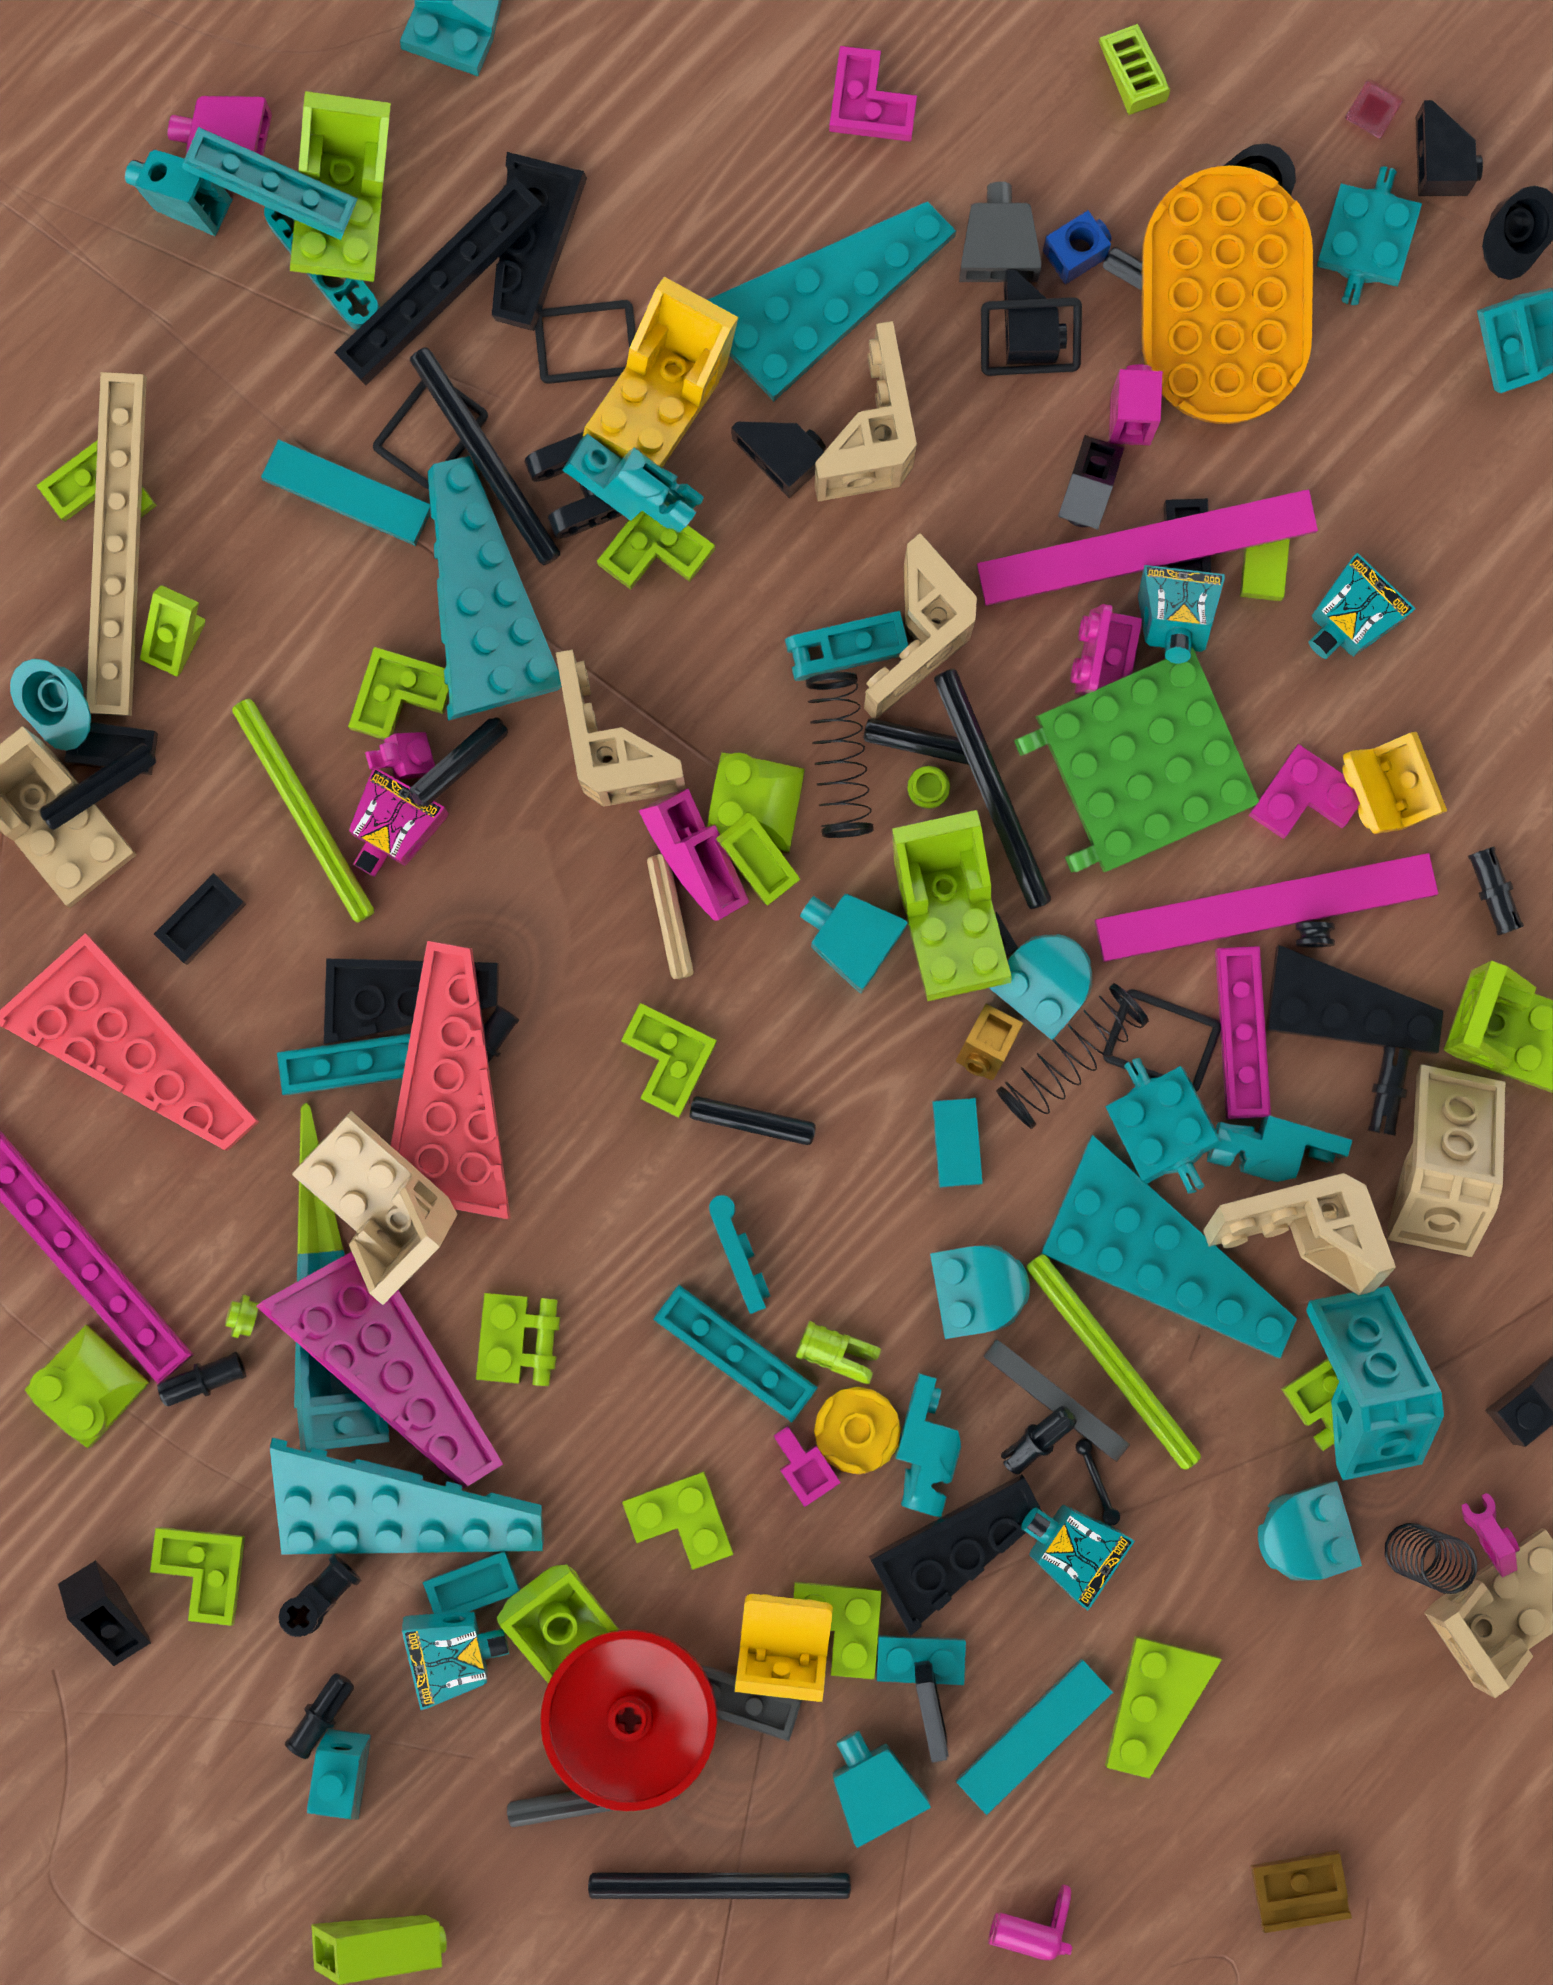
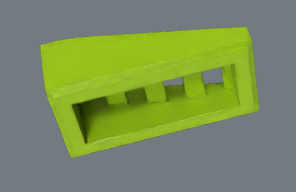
M1138 24L1099 38V44L1128 115L1167 102L1170 88ZM1132 38L1133 46L1115 51L1113 45ZM1139 54L1140 59L1122 64L1120 59ZM1144 67V73L1129 78L1128 72ZM1150 81L1151 86L1135 90L1134 85Z

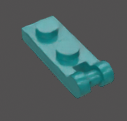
M895 611L792 635L785 639L787 652L793 655L795 666L791 669L794 680L804 681L815 675L899 657L900 653L908 646L901 613L900 611ZM820 645L823 658L811 661L809 648Z
M719 1195L710 1202L709 1212L748 1311L752 1314L765 1309L766 1306L763 1300L771 1297L762 1273L753 1276L747 1259L755 1255L746 1232L737 1235L731 1219L735 1215L736 1210L734 1202L728 1196Z

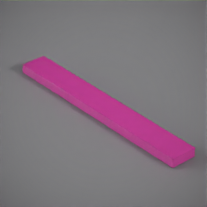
M1308 489L977 563V570L985 606L1142 572L1144 565L1164 567L1313 534L1318 531Z
M1426 853L1100 918L1094 922L1103 962L1435 897L1438 895L1430 854Z
M0 1131V1201L157 1384L165 1381L194 1354Z

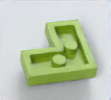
M98 440L36 485L60 519L65 522L95 500ZM143 486L141 517L157 506Z
M641 511L631 521L628 520L599 557L597 564L632 590L656 558L691 582L716 549L713 543L689 525L681 532H676L674 529L664 527L648 514Z
M374 647L348 725L349 729L384 740L393 735L403 702L444 714L449 700V688L445 684L444 678L445 668Z
M640 1003L621 1040L622 1043L659 1061L640 1099L680 1118L717 1040Z
M704 1471L622 1501L636 1543L678 1528L692 1570L734 1554Z
M164 1527L155 1528L150 1572L193 1577L188 1621L228 1626L235 1624L245 1536Z
M795 1582L794 1599L827 1602L833 1607L830 1631H834L831 1676L875 1679L882 1590Z

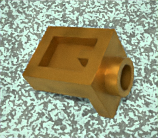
M985 1003L956 1058V1062L964 1066L973 1075L994 1080L1023 1022Z

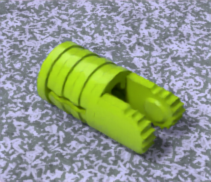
M809 1320L796 1357L819 1364V1366L824 1368L827 1367L830 1371L861 1383L870 1384L873 1372L868 1367L843 1358L846 1352L863 1359L876 1361L879 1358L881 1348L849 1335L839 1334L835 1330H829L827 1327L816 1325L815 1322Z

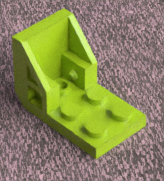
M305 91L298 172L358 199L341 240L294 220L290 271L374 282L391 103Z
M974 810L893 828L894 866L927 1001L1011 983L1012 976L991 901V881L978 811Z
M1489 961L1471 970L1444 1051L1458 1059L1553 1093V1000L1535 994L1537 987L1508 966Z

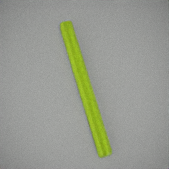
M245 699L237 703L232 708L233 714L349 914L357 923L366 920L374 914L373 906L258 708L251 699Z
M1041 1254L1034 1258L1026 1266L1030 1275L1177 1464L1184 1470L1195 1465L1201 1459L1199 1451L1048 1257Z

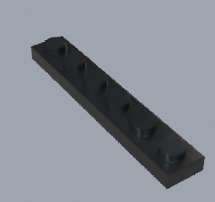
M514 177L334 353L367 385L546 212L542 203Z

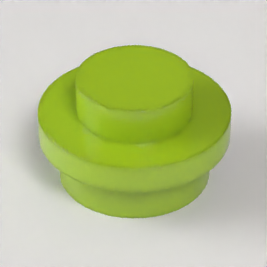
M924 766L912 773L908 781L907 791L914 804L921 808L932 809L945 802L949 795L950 783L946 774L939 768Z
M242 1295L240 1302L232 1301L230 1304L225 1326L232 1328L231 1337L238 1338L240 1334L250 1337L258 1313L256 1306L259 1303L249 1301L250 1296Z

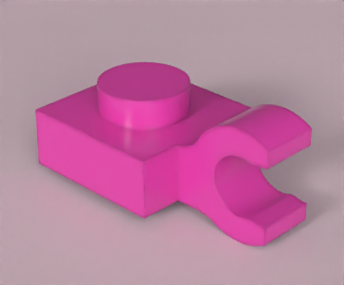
M426 732L395 733L384 739L385 743L379 745L380 750L365 752L369 769L392 767L395 779L422 778L435 766Z
M789 1426L774 1435L775 1440L790 1461L780 1468V1471L804 1507L841 1483L817 1445L805 1452Z
M1485 1493L1482 1495V1503L1486 1511L1481 1514L1473 1513L1467 1503L1461 1505L1463 1519L1475 1530L1479 1536L1481 1546L1503 1578L1517 1571L1516 1552L1520 1551V1548L1508 1527L1501 1529L1496 1522L1495 1502L1489 1494Z

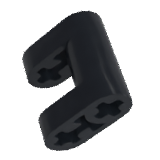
M584 432L543 447L528 455L524 462L532 481H544L565 473L563 468L580 440L584 437ZM579 483L585 498L555 510L548 516V520L555 537L562 539L611 521L622 514Z

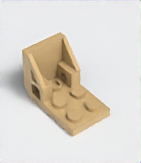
M893 321L876 324L875 339L869 340L870 353L867 355L871 378L879 377V380H877L878 393H875L877 409L858 412L815 462V491L818 502L900 487L913 469L917 442Z
M921 533L907 544L904 561L905 630L915 641L900 653L899 657L902 660L892 670L889 671L884 667L866 683L869 688L865 692L864 709L874 719H878L965 645L971 638L975 624L977 596ZM937 620L940 621V623H934L933 621Z
M573 650L556 652L576 771L583 793L605 807L666 796L670 793L686 789L681 760L622 727L598 731L592 703L584 702V696L591 695L585 662H577ZM606 757H611V758H612V760H611L610 762H608V763H603V759H604V758H606Z
M22 726L0 744V831L17 844L63 903L71 908L134 858L136 853L96 804L55 830L47 826L40 816L39 810L79 783L51 749Z
M1426 1065L1420 1066L1416 1074L1413 1144L1403 1163L1388 1224L1387 1240L1468 1257L1473 1256L1498 1209L1503 1187L1505 1081Z
M352 1111L341 1120L292 1173L298 1181L356 1231L349 1243V1247L369 1293L382 1305L437 1251L458 1215L447 1195Z
M1345 1173L1220 1205L1203 1230L1209 1247L1222 1243L1224 1248H1231L1247 1242L1248 1236L1263 1233L1266 1238L1274 1237L1288 1231V1226H1290L1300 1257L1357 1295L1375 1291L1396 1268L1367 1186Z
M1543 1528L1518 1544L1520 1551L1516 1552L1517 1571L1502 1578L1491 1562L1477 1572L1473 1583L1464 1591L1443 1595L1424 1612L1473 1686L1494 1698L1507 1691L1533 1658L1529 1649L1553 1633V1539L1547 1530ZM1465 1580L1452 1590L1461 1587L1467 1580Z

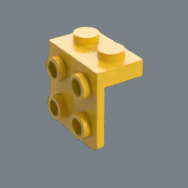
M1417 732L1408 733L1374 749L1353 750L1343 754L1345 765H1343L1342 770L1344 778L1348 785L1355 789L1360 805H1358L1359 817L1364 826L1370 828L1372 833L1379 834L1403 830L1447 812L1446 805Z
M768 1594L747 1595L744 1603L735 1692L822 1702L833 1614L832 1605L816 1600L785 1598Z

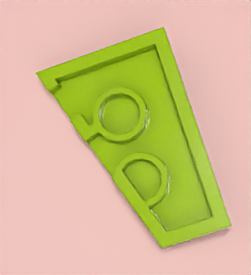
M1135 1636L1105 1762L1106 1768L1150 1779L1222 1659Z

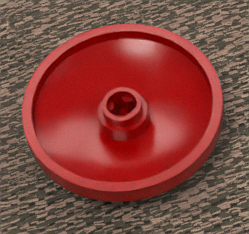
M621 1629L610 1631L593 1637L578 1646L560 1663L547 1685L541 1706V1735L546 1754L555 1772L581 1798L597 1806L616 1811L651 1809L671 1801L684 1792L704 1769L713 1750L717 1735L718 1710L716 1698L708 1676L701 1665L685 1648L675 1641L646 1630Z

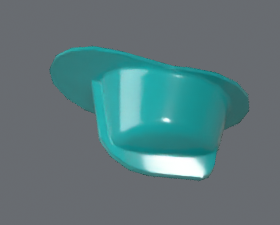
M34 658L22 662L15 669L10 680V694L17 710L43 739L54 748L67 751L79 747L86 740L91 723V714L88 702L84 697L81 681L67 668L56 666L48 660Z

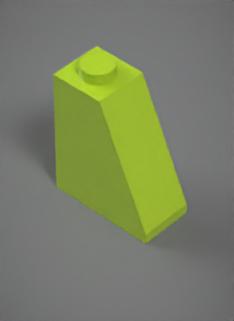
M427 1915L311 1925L314 1970L338 1985L442 1967L441 1953H445L447 1947L444 1928L440 1926L439 1921Z

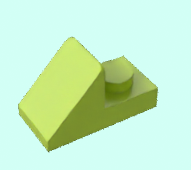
M160 585L152 595L140 660L178 677L205 626V619L197 615L199 602Z

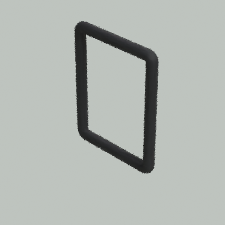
M1071 297L985 302L981 307V371L983 374L996 376L1077 371L1081 365V301L1078 298ZM1074 306L1073 363L989 367V310Z
M619 300L542 309L535 327L541 380L546 384L620 376L625 367L548 375L542 317L625 308L630 348L636 334L634 311L631 302Z
M421 380L373 443V449L414 481L429 489V483L426 478L382 447L385 440L425 390L426 385ZM455 388L465 405L480 415L476 422L481 428L488 418L487 411ZM461 440L445 461L457 459L463 452L465 446Z
M1134 989L1128 990L1127 993L1132 998L1213 1027L1192 1083L1197 1092L1201 1087L1221 1031L1220 1022ZM1124 998L1117 1014L1122 1024L1130 1006ZM1115 1019L1111 1035L1108 1038L1112 1052L1117 1041L1114 1037L1118 1038L1122 1028L1117 1019ZM1106 1044L1103 1053L1110 1055L1111 1050L1108 1044ZM1103 1055L1107 1063L1125 1069L1124 1065L1128 1061L1115 1056L1108 1057ZM1145 1068L1150 1079L1163 1076L1161 1073Z

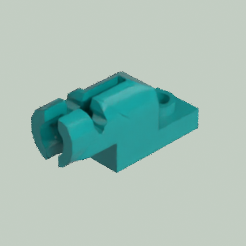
M588 433L580 440L563 468L565 473L630 521L643 511L664 527L674 529L676 532H681L696 514L693 508L696 505H700L704 499L703 495L687 483L678 484L676 482L678 476L661 468L635 447L621 459Z
M1270 1115L1262 1118L1258 1132L1254 1131L1255 1127L1231 1125L1218 1122L1215 1130L1222 1144L1208 1151L1207 1162L1229 1167L1233 1163L1235 1156L1239 1154L1241 1161L1239 1164L1240 1172L1273 1182H1281L1297 1177L1305 1149L1310 1150L1308 1157L1333 1164L1335 1157L1339 1159L1348 1157L1352 1140Z
M918 1373L899 1438L898 1448L894 1456L896 1459L912 1463L910 1469L905 1468L904 1494L901 1506L932 1516L942 1517L947 1497L943 1493L935 1491L931 1485L940 1481L945 1484L952 1482L962 1446L958 1430L925 1420L927 1412L935 1414L942 1389L935 1387L936 1378Z

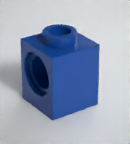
M1089 210L1047 235L1043 252L1066 285L1105 260L1111 247L1110 241L1112 238L1104 222L1100 219L1095 221ZM1076 239L1084 240L1089 244L1090 249L1084 252L1077 251L1072 248L1070 242Z

